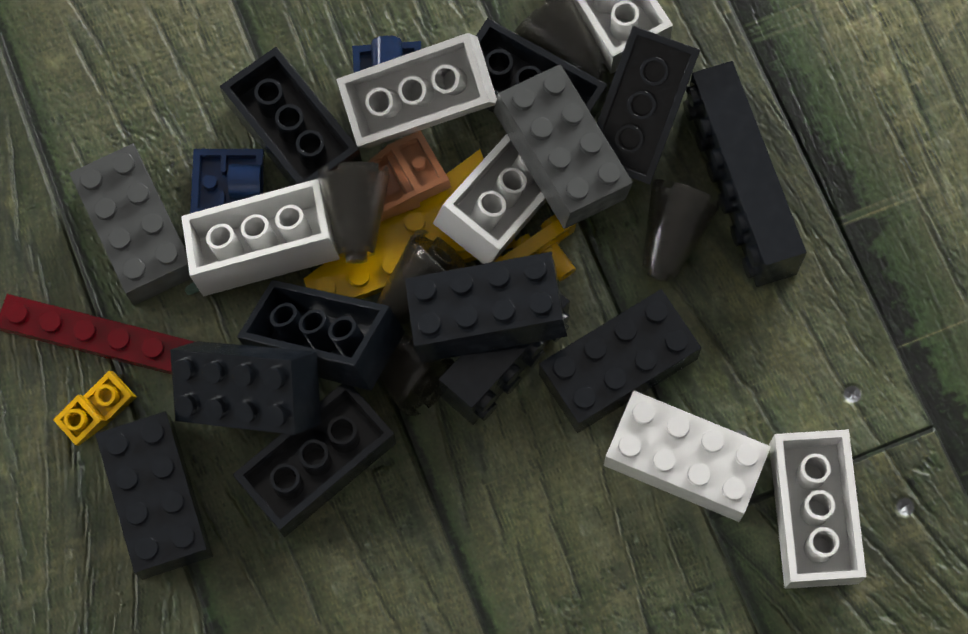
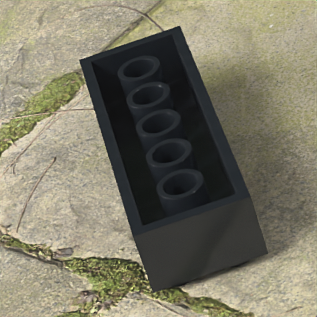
M733 61L693 72L690 85L686 88L687 99L683 101L684 111L689 121L694 120L697 132H695L697 146L700 152L705 151L709 162L706 164L707 172L711 182H717L721 194L718 195L719 204L724 214L729 213L733 224L730 226L731 236L736 246L741 245L745 257L742 258V264L747 277H753L756 287H760L797 275L807 252Z

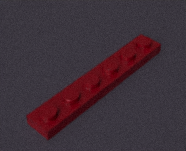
M6 294L0 311V331L171 375L170 350L195 342L11 294Z

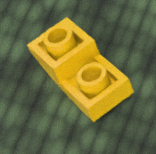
M109 370L85 395L78 394L53 420L76 446H79L119 415L137 396L114 371Z

